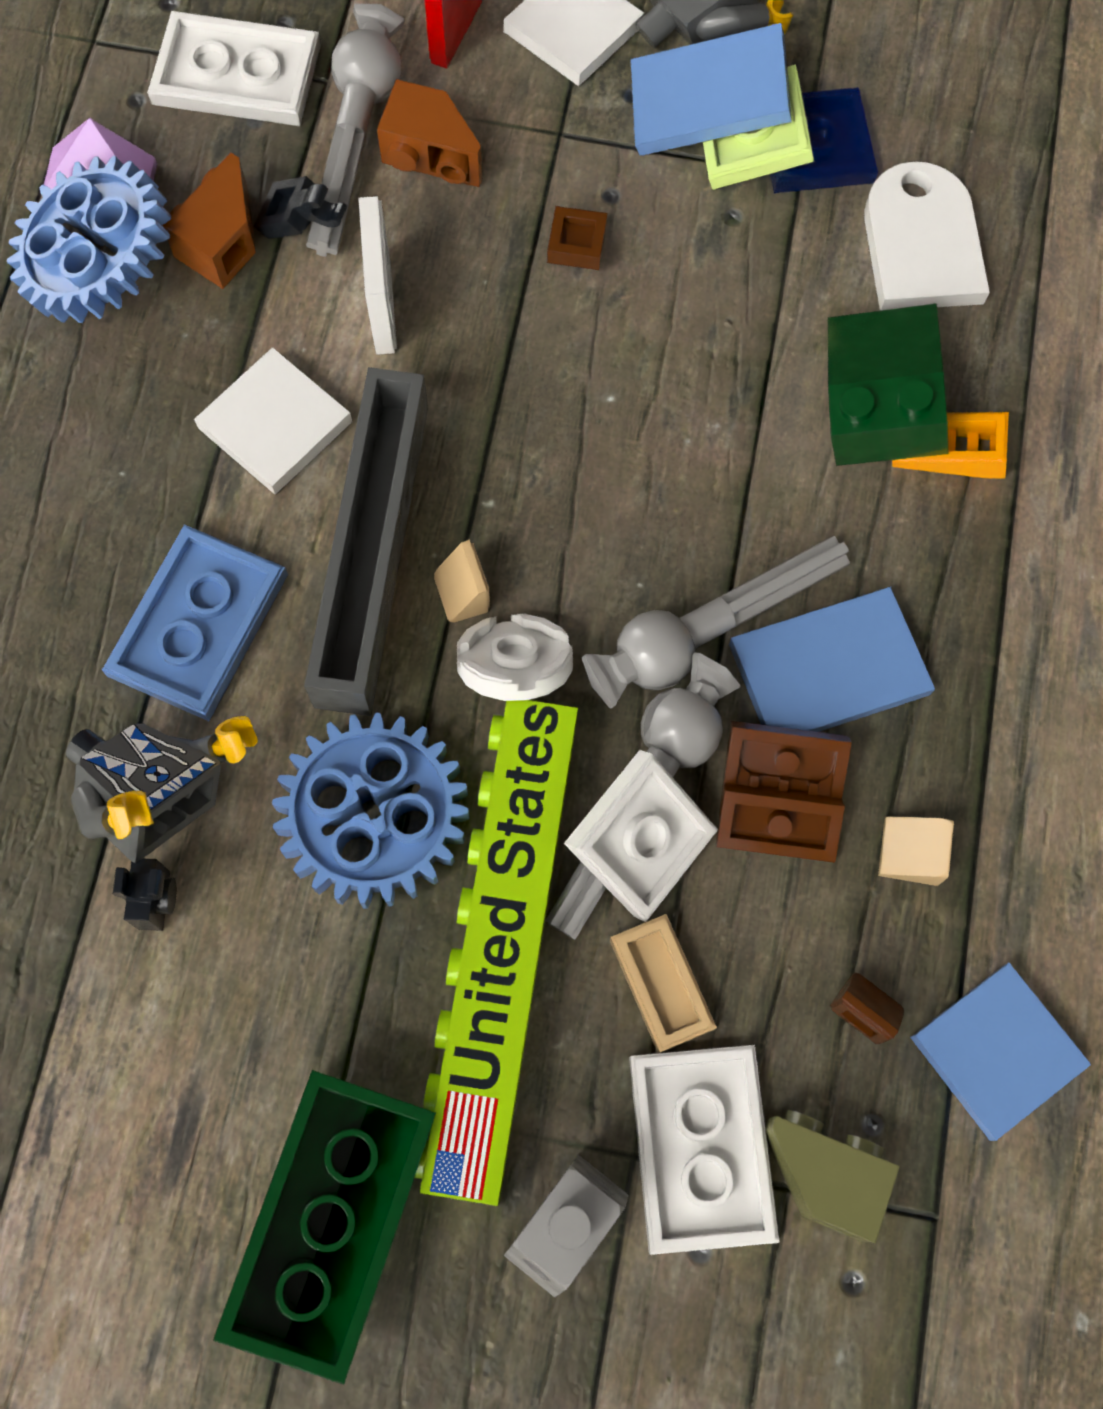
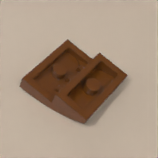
M731 721L720 800L716 847L835 863L845 810L842 796L852 745L850 737Z

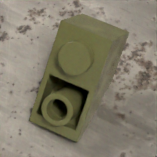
M787 1110L785 1119L778 1116L768 1118L765 1122L766 1139L801 1217L861 1242L876 1244L900 1166L882 1159L885 1149L866 1139L847 1135L844 1144L822 1135L821 1132L824 1124L807 1115Z

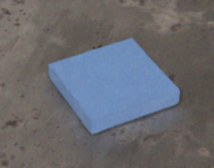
M1010 963L1000 967L910 1037L990 1141H997L1091 1065Z

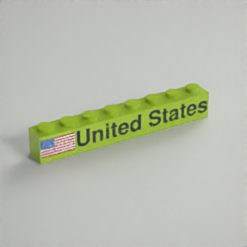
M531 700L506 701L504 716L493 715L488 749L498 752L494 772L483 771L478 806L487 807L484 830L473 828L467 864L477 866L474 888H462L457 913V924L467 925L463 949H451L446 975V985L456 986L452 1011L441 1009L436 1029L435 1048L445 1049L441 1075L429 1074L423 1108L436 1112L431 1127L429 1140L427 1139L414 1177L422 1179L420 1193L494 1206H499L576 731L578 708Z

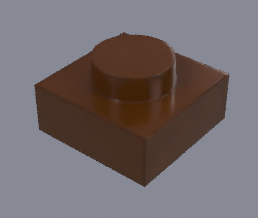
M555 206L547 250V263L599 270L608 213Z

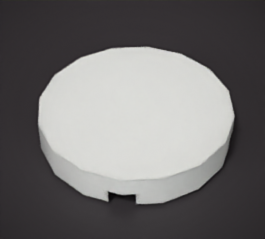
M529 614L511 615L510 622L497 623L496 617L486 618L466 629L457 642V672L466 686L483 696L503 701L534 699L548 695L564 685L573 671V650L569 644V636L563 628L542 617Z

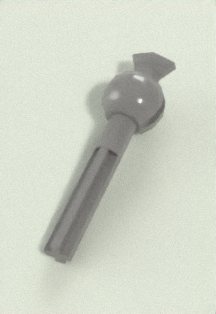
M354 3L353 12L359 29L350 31L341 37L332 53L331 74L337 89L343 94L321 184L328 188L324 200L330 203L344 202L347 208L340 225L337 227H326L313 221L311 223L306 246L307 248L315 249L316 254L326 257L327 253L333 255L338 253L373 104L381 103L388 99L395 80H400V55L396 46L389 38L403 27L404 17L382 4Z
M832 536L680 618L669 611L652 610L638 614L623 627L617 640V653L613 655L585 654L582 657L591 687L611 709L617 704L626 686L631 682L643 689L662 690L675 686L689 674L692 668V655L696 652V648L849 566L850 561L846 556V553L849 552L847 545L844 541L839 544L836 537Z
M694 652L692 655L691 681L686 690L683 688L668 689L656 695L647 705L641 720V737L645 746L649 748L647 752L653 754L672 777H674L679 767L694 768L707 762L717 750L723 734V724L721 716L714 706L718 699L740 687V684L727 667L701 653ZM580 862L545 921L575 940L606 887Z

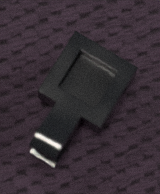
M307 176L276 181L272 183L254 227L268 239L300 235L311 221L326 227H337L341 223L347 205L344 202L330 203L324 200L328 188L323 184H315Z
M143 858L136 864L131 861L130 871L124 867H116L112 894L126 900L125 921L138 930L163 931L165 914L171 915L175 908L177 885L175 878L170 877V871L157 859Z

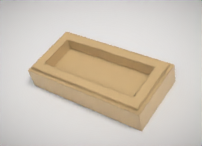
M667 914L610 937V943L658 1053L665 1052L717 1028Z

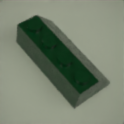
M314 1070L311 1071L213 1341L343 1385L345 1384L436 1112Z

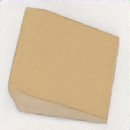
M467 540L461 542L434 573V580L447 619L450 622H458L488 613V608H490L489 587L474 543Z
M886 817L884 819L878 876L934 886L940 885L949 876L954 821L944 818Z

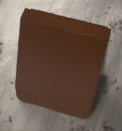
M857 972L851 975L830 1004L833 1012L875 1044H882L893 1039L900 1029L904 1015V1008Z

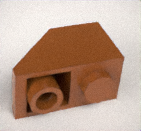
M396 79L377 127L382 163L392 165L401 171H416L440 177L453 184L464 183L480 187L483 179L481 145L447 92Z
M230 152L217 167L210 169L205 174L201 185L184 203L178 204L170 212L171 219L162 225L170 234V238L167 240L174 258L222 289L256 253L247 184L239 157Z

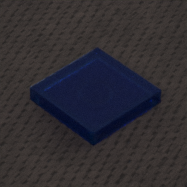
M859 87L802 93L814 162L771 173L773 192L784 193L874 184L878 169Z

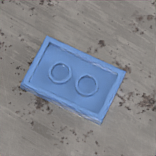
M781 23L631 59L635 146L640 156L792 122L785 38Z
M184 525L102 671L113 680L210 721L288 576L286 568Z
M891 587L732 637L729 643L761 725L820 732L930 696L935 690Z

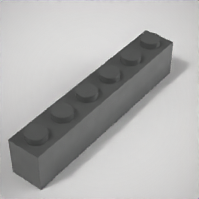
M368 367L304 684L315 709L366 716L372 715L428 413L424 374Z

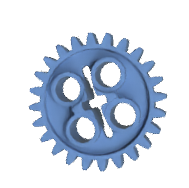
M95 156L88 170L77 161L74 164L72 176L68 178L58 171L56 173L57 185L50 189L42 184L39 187L43 197L39 203L27 201L25 204L28 210L32 212L30 217L18 219L15 222V225L23 233L9 240V244L18 251L7 259V263L16 270L10 276V279L20 287L17 292L46 317L53 315L60 322L65 323L69 316H71L78 323H83L88 310L98 319L102 318L105 304L108 302L117 309H120L122 307L121 294L127 290L133 295H138L139 289L135 281L139 276L152 278L154 274L147 267L149 261L160 260L164 257V254L156 247V243L170 238V234L161 226L171 219V215L163 208L167 199L158 190L159 186L143 169L139 170L130 160L123 164L116 156H112L107 164L98 156ZM68 223L76 227L94 243L101 246L106 245L116 255L110 256L102 252L91 241L77 232L71 233L62 224Z
M375 713L370 728L363 729L355 714L350 715L349 731L343 734L332 722L327 723L328 741L323 744L309 735L306 737V741L312 754L308 758L293 753L289 756L293 766L298 771L297 775L278 776V782L282 788L290 793V796L275 798L272 800V805L276 811L289 817L274 823L273 829L278 836H293L280 847L282 854L286 859L303 855L293 868L294 872L301 879L316 871L312 888L319 895L327 890L332 883L335 884L334 898L338 904L343 905L352 890L357 891L359 902L364 909H368L373 892H381L388 907L394 905L395 889L401 886L413 899L418 897L414 880L422 876L434 885L438 883V878L432 865L437 861L452 866L455 862L454 856L445 847L446 844H464L465 842L464 832L452 825L453 823L469 820V809L453 803L468 796L466 783H449L460 773L459 763L457 761H449L440 764L447 753L446 744L441 741L426 748L429 738L427 728L422 726L410 737L407 735L405 718L401 716L394 723L391 730L385 729L380 713ZM394 760L401 765L400 772L392 780L382 782L371 778L372 769L380 761ZM412 784L420 785L418 792L401 795L408 786ZM341 786L347 790L344 801L337 807L326 809L317 805L320 793L327 787ZM369 800L374 801L381 813L378 818L370 820L369 816L364 812L362 805ZM415 810L426 814L428 822L418 833L404 834L397 830V821L405 812ZM342 824L333 834L329 836L323 835V830L327 826ZM365 837L373 842L372 851L364 860L350 862L342 858L343 848L351 839Z

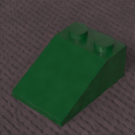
M937 303L828 317L830 434L836 466L949 454L944 372Z

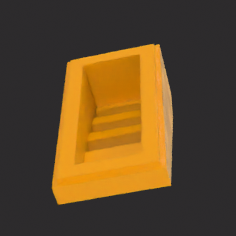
M1009 412L947 413L949 454L892 460V467L977 478L1006 479ZM956 436L967 438V451H956ZM979 439L990 440L989 451H978Z

